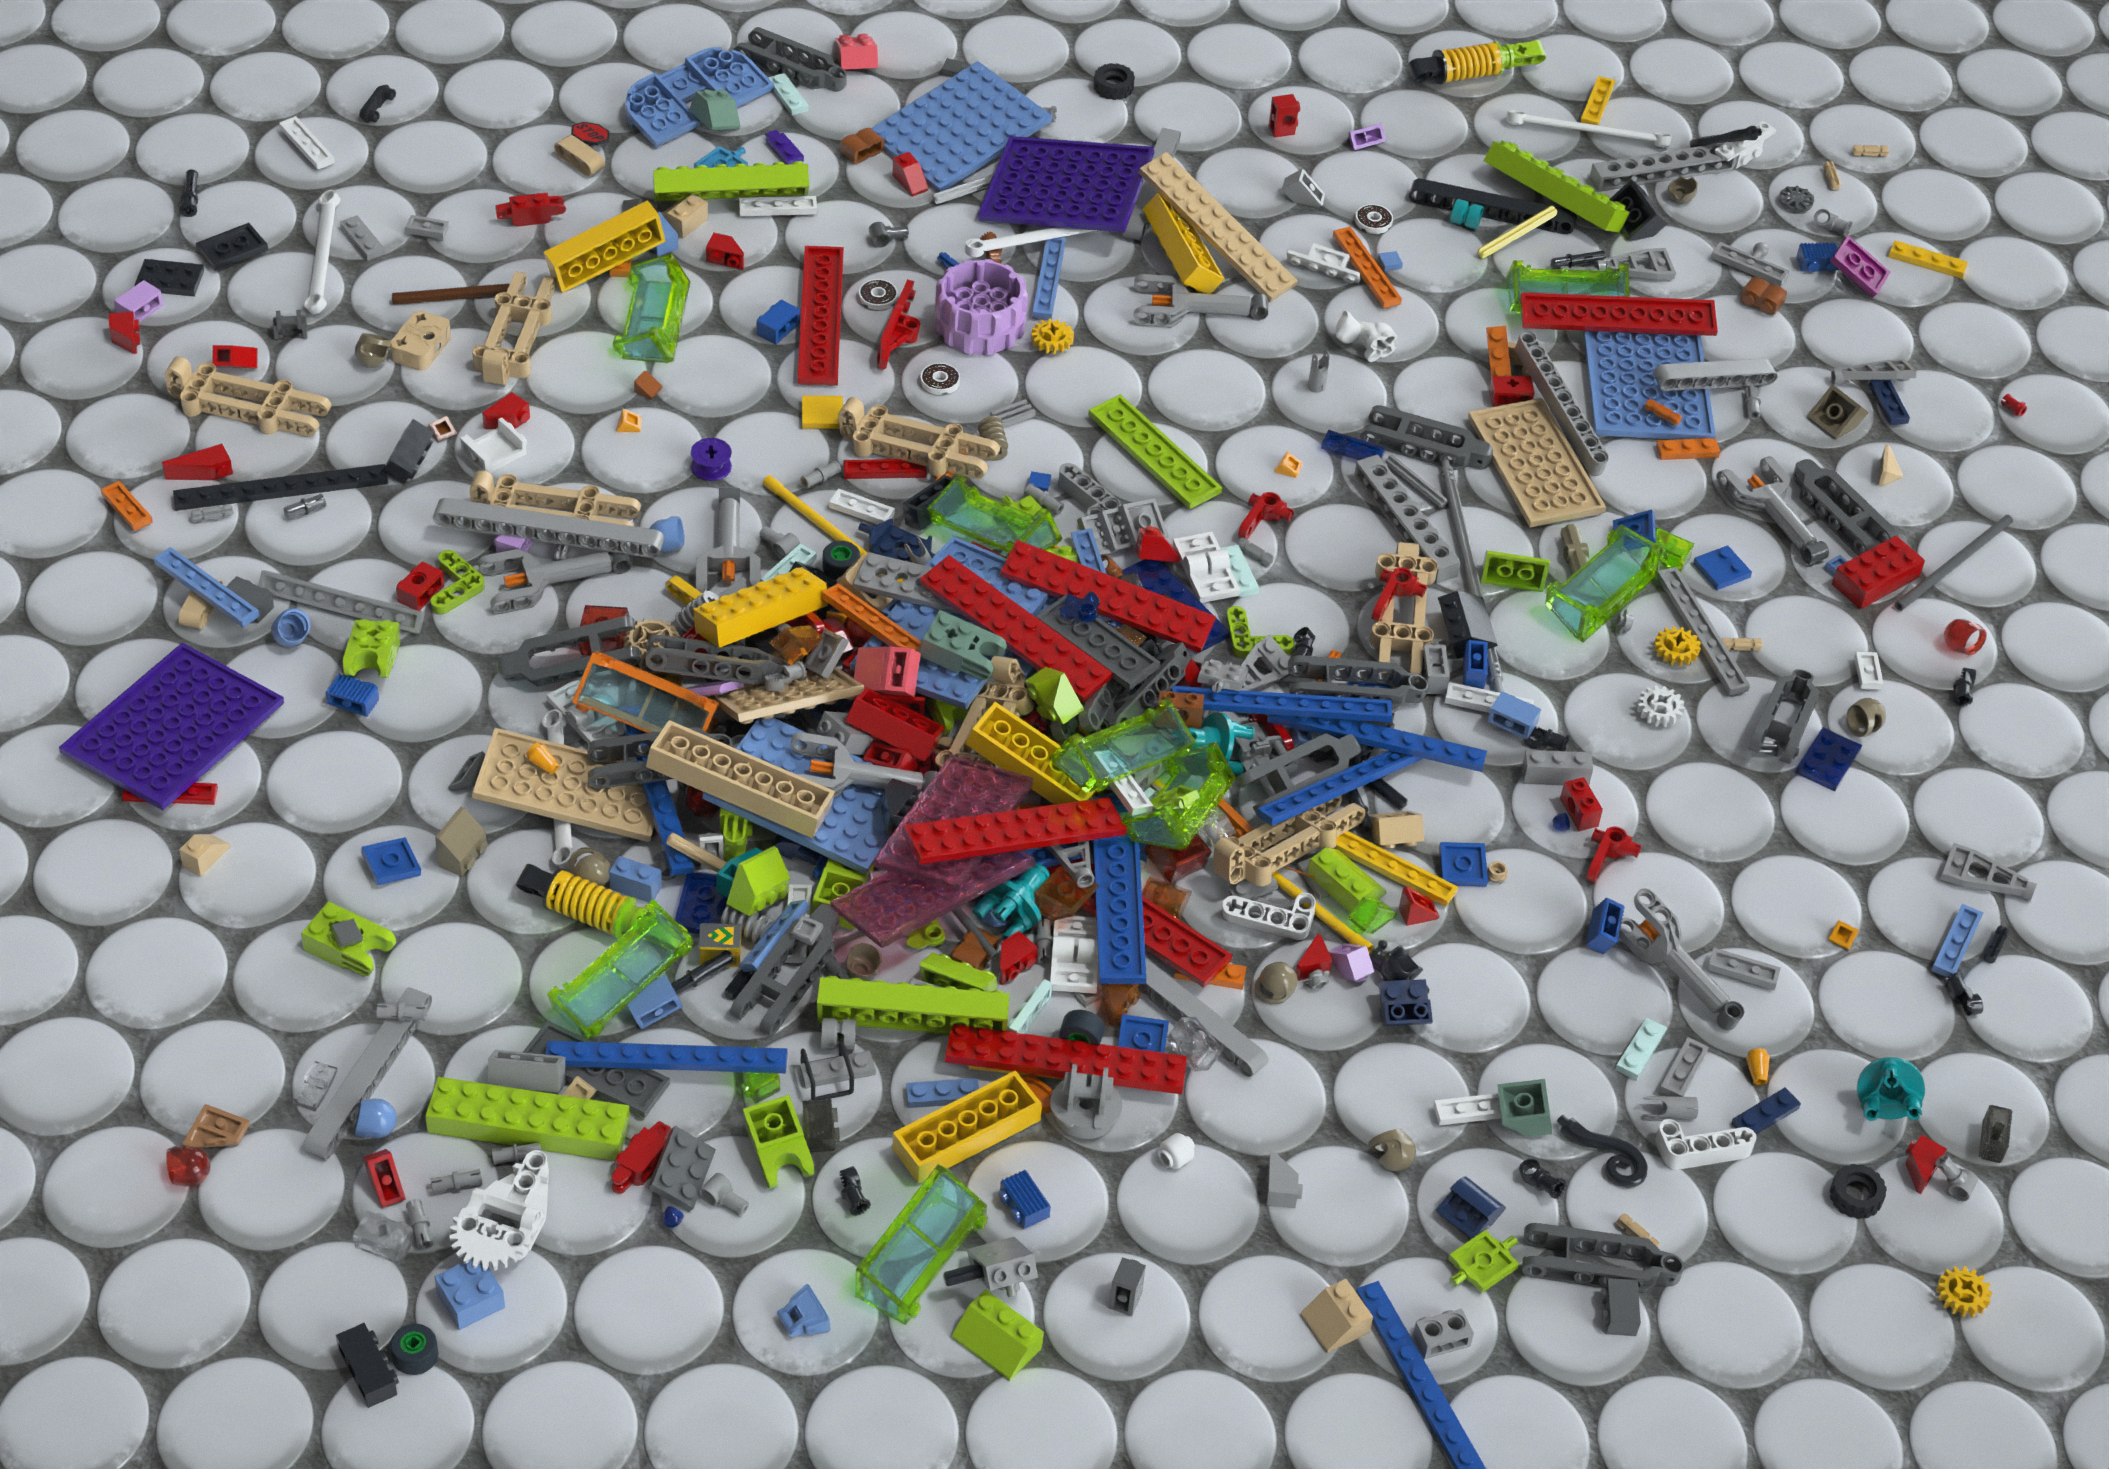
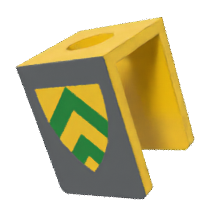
M701 923L699 965L719 955L721 952L729 950L734 958V963L726 967H739L742 945L741 924Z

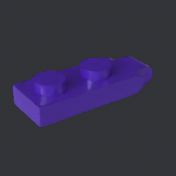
M777 130L765 133L767 145L785 165L792 164L795 161H804V155L784 133H779Z

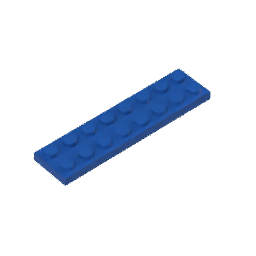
M1125 834L1123 836L1093 840L1099 984H1146L1139 834Z

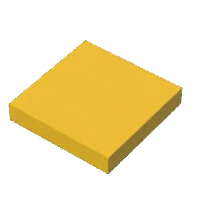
M802 395V429H840L838 414L843 407V396Z

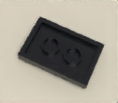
M248 222L196 243V248L216 271L267 251L268 244Z
M144 259L135 286L144 280L161 290L163 294L195 297L204 273V265Z

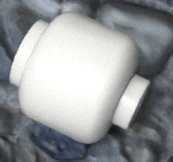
M1180 1133L1173 1134L1159 1146L1158 1156L1160 1161L1167 1168L1179 1169L1194 1158V1142L1189 1136H1184Z

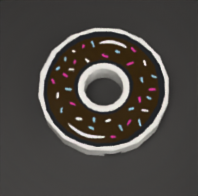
M1375 204L1364 205L1357 210L1355 223L1361 230L1362 228L1366 229V232L1370 234L1385 233L1388 231V228L1392 227L1393 215L1390 210L1383 206Z
M881 279L869 280L863 283L859 289V300L861 304L867 305L869 309L886 310L897 302L898 290L889 281Z
M934 363L922 370L920 382L923 389L931 394L942 395V393L946 392L950 394L957 390L960 385V373L949 364Z

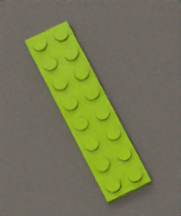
M1121 394L1089 409L1088 416L1187 508L1192 509L1222 493V487Z

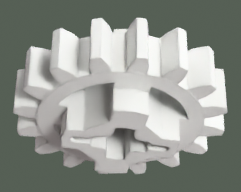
M1655 686L1654 690L1648 687L1646 692L1642 691L1638 698L1637 712H1642L1641 718H1648L1647 723L1653 721L1655 726L1662 723L1664 727H1667V723L1675 725V721L1681 720L1685 709L1683 707L1684 701L1680 700V694H1673V689L1667 691L1666 686L1662 689Z

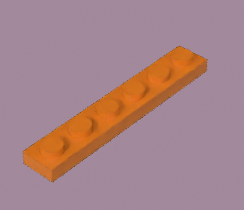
M1351 226L1333 230V238L1343 252L1349 254L1350 262L1357 272L1360 273V276L1381 306L1388 308L1400 305L1402 301L1401 296Z
M839 583L822 592L823 600L888 646L912 648L917 652L920 651L922 644L920 640Z

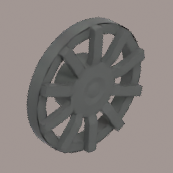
M1787 186L1780 191L1778 198L1784 208L1793 212L1808 211L1814 204V196L1808 189H1803L1799 186Z

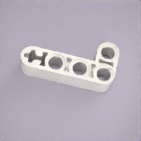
M1301 893L1295 899L1293 910L1291 911L1238 896H1228L1223 901L1222 915L1230 923L1294 940H1303L1308 936L1311 928L1316 900L1310 893ZM1307 903L1311 907L1309 909H1302L1299 905ZM1252 912H1257L1261 916L1258 918H1252L1249 916V914ZM1273 918H1280L1283 922L1281 924H1274L1271 920ZM1295 924H1302L1305 928L1303 930H1296L1293 926Z
M1665 1119L1659 1125L1655 1143L1665 1166L1672 1170H1679L1748 1158L1752 1153L1756 1134L1749 1128L1741 1127L1684 1137L1680 1125L1675 1120Z

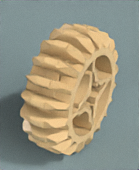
M652 617L651 620L646 621L643 618L642 622L635 621V630L624 632L622 648H639L641 661L633 664V666L639 664L642 669L647 666L645 661L646 645L651 636L666 635L680 637V635L676 631L675 626H670L669 621L663 623L662 619L654 621ZM654 642L651 645L652 648L664 647L661 642ZM650 658L653 663L662 662L661 659Z

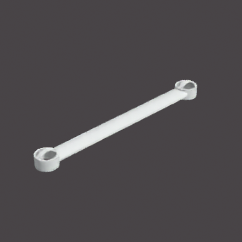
M1508 110L1506 120L1513 125H1520L1524 122L1652 141L1658 147L1670 146L1672 135L1667 133L1655 132L1652 134L1527 115L1516 110Z
M327 190L318 200L322 206L310 295L304 302L305 308L313 315L320 313L326 307V301L323 298L334 212L335 207L340 202V197L334 190Z
M1054 227L984 241L972 238L966 241L965 253L971 257H980L985 251L1097 230Z
M550 710L542 720L543 726L547 729L548 741L564 745L563 729L567 724V719L559 710ZM555 719L556 723L551 725L552 721ZM554 819L556 850L552 855V861L558 868L569 870V860L573 852H575L572 848L571 823ZM565 855V856H566V860L563 861V862H560L561 859L563 858V856Z

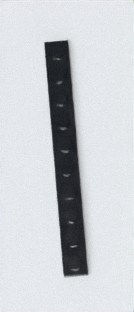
M385 464L226 483L173 490L175 510L179 511L388 484L387 474L382 471Z

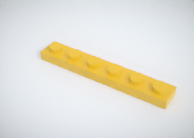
M1349 831L1337 837L1336 846L1333 849H1338L1345 856L1417 891L1447 907L1457 893L1458 886Z

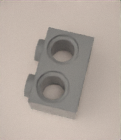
M1424 645L1422 676L1429 684L1426 694H1446L1450 675L1446 645Z
M1463 1309L1447 1310L1433 1317H1422L1416 1321L1413 1331L1414 1339L1424 1359L1470 1347L1474 1335Z

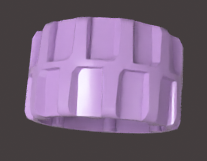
M969 259L959 265L949 267L945 270L944 277L939 279L936 284L935 329L937 333L944 337V342L948 346L955 347L969 355L986 354L988 356L1004 349H1011L1014 346V342L1018 338L1021 339L1025 333L1028 304L1025 280L1022 276H1018L1011 266L994 262L991 259L974 261Z

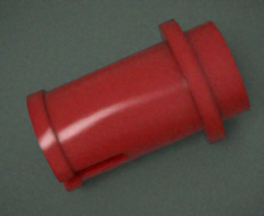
M2006 394L2002 398L2006 401L2001 400V404L2013 411L2015 416H2022L2027 411L2025 402L2018 401L2010 394Z

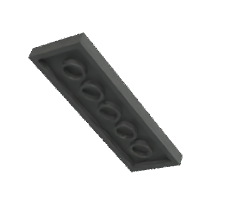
M1067 595L1036 615V618L1113 672L1112 678L1128 690H1131L1160 668V661Z
M547 1020L523 1052L545 1055L547 1041H592ZM565 1066L566 1081L572 1083L575 1077L579 1076L597 1090L595 1095L612 1103L629 1105L631 1112L643 1118L648 1115L670 1085L669 1077L652 1069Z

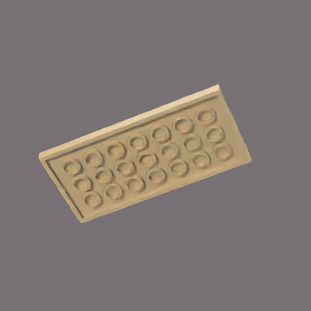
M1543 398L1475 410L1468 413V419L1479 439L1490 443L1492 446L1493 454L1491 460L1530 528L1605 513L1606 506Z
M498 728L494 729L472 793L473 799L650 842L655 827L641 783L602 789L593 788L588 784V771L596 767L606 766V764L624 762V760L595 763L588 759L586 750ZM537 742L541 745L544 744L560 765L558 770L552 775L528 761L529 758L526 756V753Z

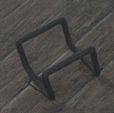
M843 1041L839 1042V1056L844 1057L849 1073V1090L816 1097L815 1080L806 1050L804 1048L801 1049L800 1064L805 1063L811 1084V1100L814 1102L850 1095L854 1092V1073Z

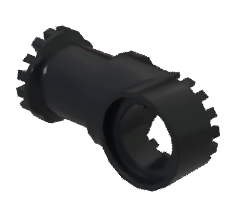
M1303 627L1295 633L1293 637L1296 642L1294 647L1295 653L1291 657L1296 655L1312 656L1314 650L1312 644L1316 636L1308 627Z
M1963 668L1961 671L1963 675H1960L1962 678L1953 683L1955 690L1953 701L1956 705L1959 704V706L1963 705L1965 707V705H1970L1973 702L1971 690L1976 679V669Z
M1535 727L1530 736L1536 735L1540 740H1533L1528 737L1527 740L1524 739V742L1533 749L1552 747L1565 751L1570 736L1555 733L1551 729L1547 731L1540 727Z
M1957 972V974L1954 973V975L1951 974V977L1945 978L1944 985L1950 989L1953 1001L1961 1003L1963 1011L1966 1012L1967 1016L1983 1012L1981 997L1979 994H1973L1971 989L1967 988L1963 981V974Z
M1527 1159L1520 1164L1519 1172L1525 1183L1535 1187L1538 1191L1542 1190L1549 1193L1553 1199L1562 1197L1561 1194H1564V1188L1567 1186L1564 1179L1551 1176V1173L1543 1169L1535 1159ZM1528 1169H1537L1532 1174H1525L1526 1170Z
M851 1166L839 1172L841 1173L839 1175L842 1176L840 1179H843L842 1184L845 1183L843 1185L845 1188L840 1194L842 1199L848 1202L851 1215L857 1216L861 1215V1212L863 1214L864 1211H867L871 1203L863 1196L860 1177L855 1167Z

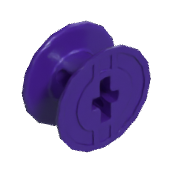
M705 438L697 441L692 446L690 452L693 459L691 469L696 477L706 481H716L727 477L731 472L732 463L730 458L732 450L726 441L719 438Z

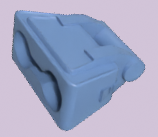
M805 1284L790 1298V1302L784 1308L777 1311V1315L790 1337L805 1333L807 1335L819 1334L831 1330L829 1316L809 1284ZM796 1317L798 1321L794 1323L791 1318Z

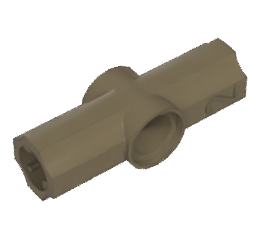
M1567 524L1560 531L1564 544V559L1566 563H1570L1574 578L1578 582L1586 581L1592 577L1593 573L1588 559L1589 548L1587 543H1583L1579 528L1574 524Z

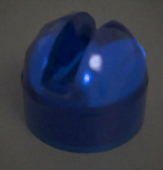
M1566 812L1560 813L1553 818V827L1556 830H1570V820Z
M667 1206L663 1213V1222L667 1227H677L683 1220L684 1214L672 1206Z

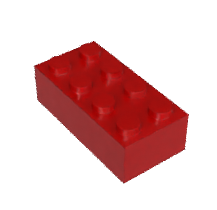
M1896 535L1838 566L1832 585L1861 610L1919 578L1925 559Z
M868 687L855 698L845 720L850 723L852 728L869 733L873 739L883 740L889 743L891 747L907 751L917 761H926L935 751L946 728Z

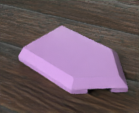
M719 681L687 687L686 689L703 696H710L744 687L745 683Z

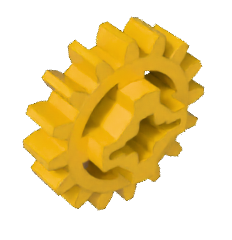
M1051 318L1048 319V322L1041 320V324L1035 323V328H1032L1031 342H1033L1034 347L1039 346V351L1046 350L1047 354L1050 351L1054 354L1057 351L1063 353L1064 348L1069 350L1070 345H1073L1074 331H1071V326H1066L1065 321L1059 323V319L1052 321Z
M1672 626V630L1665 627L1664 631H1659L1655 637L1654 651H1658L1657 657H1664L1663 662L1671 661L1670 664L1672 666L1674 663L1682 666L1683 662L1690 665V662H1695L1697 656H1699L1701 642L1697 641V635L1691 636V630L1685 632L1684 627H1681L1680 630H1677L1675 626Z
M1954 1266L1952 1272L1947 1269L1944 1275L1940 1276L1936 1292L1940 1293L1938 1300L1945 1301L1943 1307H1951L1952 1314L1959 1311L1962 1317H1965L1966 1313H1969L1971 1317H1975L1977 1312L1982 1314L1985 1308H1988L1992 1296V1291H1989L1990 1283H1984L1985 1276L1981 1275L1978 1277L1976 1275L1977 1270L1974 1269L1972 1272H1968L1967 1267L1964 1266L1962 1271H1959L1957 1266Z

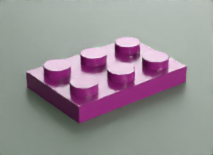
M1849 235L1843 239L1830 259L1837 268L1872 298L1878 294L1891 273Z

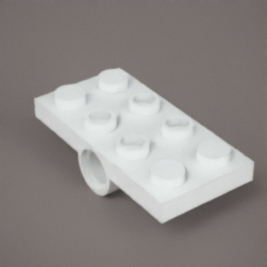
M1213 532L1173 539L1172 545L1180 557L1182 567L1199 603L1240 595V588L1230 570L1228 552L1226 549H1220Z
M582 676L547 694V701L554 709L559 710L566 717L570 726L588 744L594 740L626 736L621 721L595 710H589L586 713L575 708L576 704L572 703ZM588 681L583 695L615 708L609 693L605 690L599 692Z
M1055 915L1050 979L1052 990L1096 994L1098 978L1096 918Z

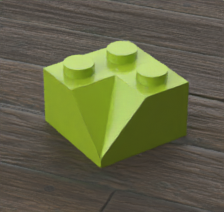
M1044 667L1025 681L1028 687L1027 692L1038 705L1037 711L1043 718L1065 724L1084 710L1063 672Z

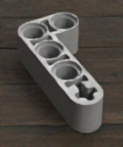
M1065 463L1060 466L1059 487L1087 509L1086 516L1120 507V501L1076 465Z

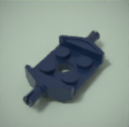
M891 518L875 527L863 522L858 527L859 531L869 534V551L872 553L912 563L904 547V544H907L915 556L921 557V548L916 541V537L919 536L893 526V519ZM929 535L927 540L919 537L931 558H933L936 554L931 551L932 536Z

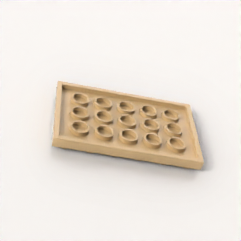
M835 667L828 679L809 670L804 680L791 681L781 691H768L765 689V682L754 685L747 684L744 687L722 694L710 695L712 700L719 702V708L742 724L753 722V719L760 717L762 719H769L778 713H794L795 709H812L821 703L834 704L837 700L843 698L847 700L855 699L864 690V685Z

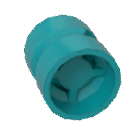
M1457 199L1451 213L1450 222L1458 225L1465 223L1466 227L1476 230L1480 224L1484 207L1478 204L1469 206L1468 201Z

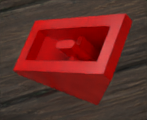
M1407 886L1402 889L1399 911L1406 926L1437 920L1440 917L1431 899Z
M1316 935L1297 964L1296 975L1298 981L1308 979L1309 974L1316 970L1330 972L1332 959L1322 935Z

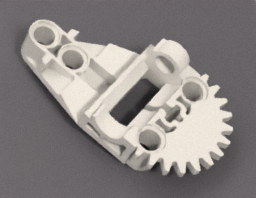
M540 1150L529 1152L522 1164L516 1163L512 1166L514 1171L512 1174L499 1181H494L485 1190L478 1188L473 1190L467 1207L462 1208L458 1217H453V1222L457 1225L450 1226V1231L455 1234L449 1237L450 1241L456 1242L451 1246L453 1250L460 1249L456 1255L458 1258L465 1256L464 1264L473 1260V1268L482 1263L483 1271L487 1270L489 1264H492L494 1270H497L498 1263L501 1262L506 1268L508 1267V1259L516 1263L517 1260L523 1259L528 1251L531 1250L547 1215L549 1167L544 1152ZM524 1185H531L528 1188H522ZM489 1209L492 1213L521 1222L520 1228L517 1229L505 1224L500 1226L496 1221L481 1217L483 1210ZM468 1227H474V1229L472 1230H465ZM513 1243H520L518 1246H511Z

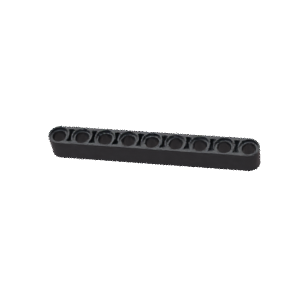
M1420 178L1413 181L1409 192V199L1417 204L1452 211L1456 200L1461 199L1468 201L1469 206L1472 204L1483 206L1482 217L1517 225L1551 206ZM1555 207L1557 215L1536 227V229L1568 235L1574 230L1577 215L1568 209Z

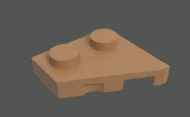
M205 1104L182 1145L186 1149L239 1145L250 1125L249 1120Z

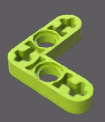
M444 550L438 555L439 567L456 581L431 598L432 611L440 615L448 613L481 593L485 588L483 575L453 550ZM461 569L467 571V572L464 573V574H458V573H456L458 570H461ZM456 591L463 592V594L460 596L453 595V593Z
M1232 606L1227 610L1226 622L1232 652L1236 657L1246 658L1251 649L1266 636H1251L1246 611L1242 607ZM1235 630H1242V631H1244L1245 633H1244V634H1236L1234 631H1235ZM1271 635L1288 656L1293 653L1295 641L1292 637L1288 635Z

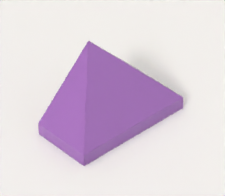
M1382 123L1348 133L1353 151L1387 141Z

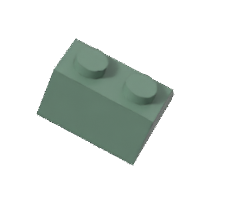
M719 89L718 91L704 90L695 92L689 112L709 129L729 130L740 128L735 99L727 91Z
M1545 1079L1497 1084L1502 1125L1528 1137L1552 1134Z

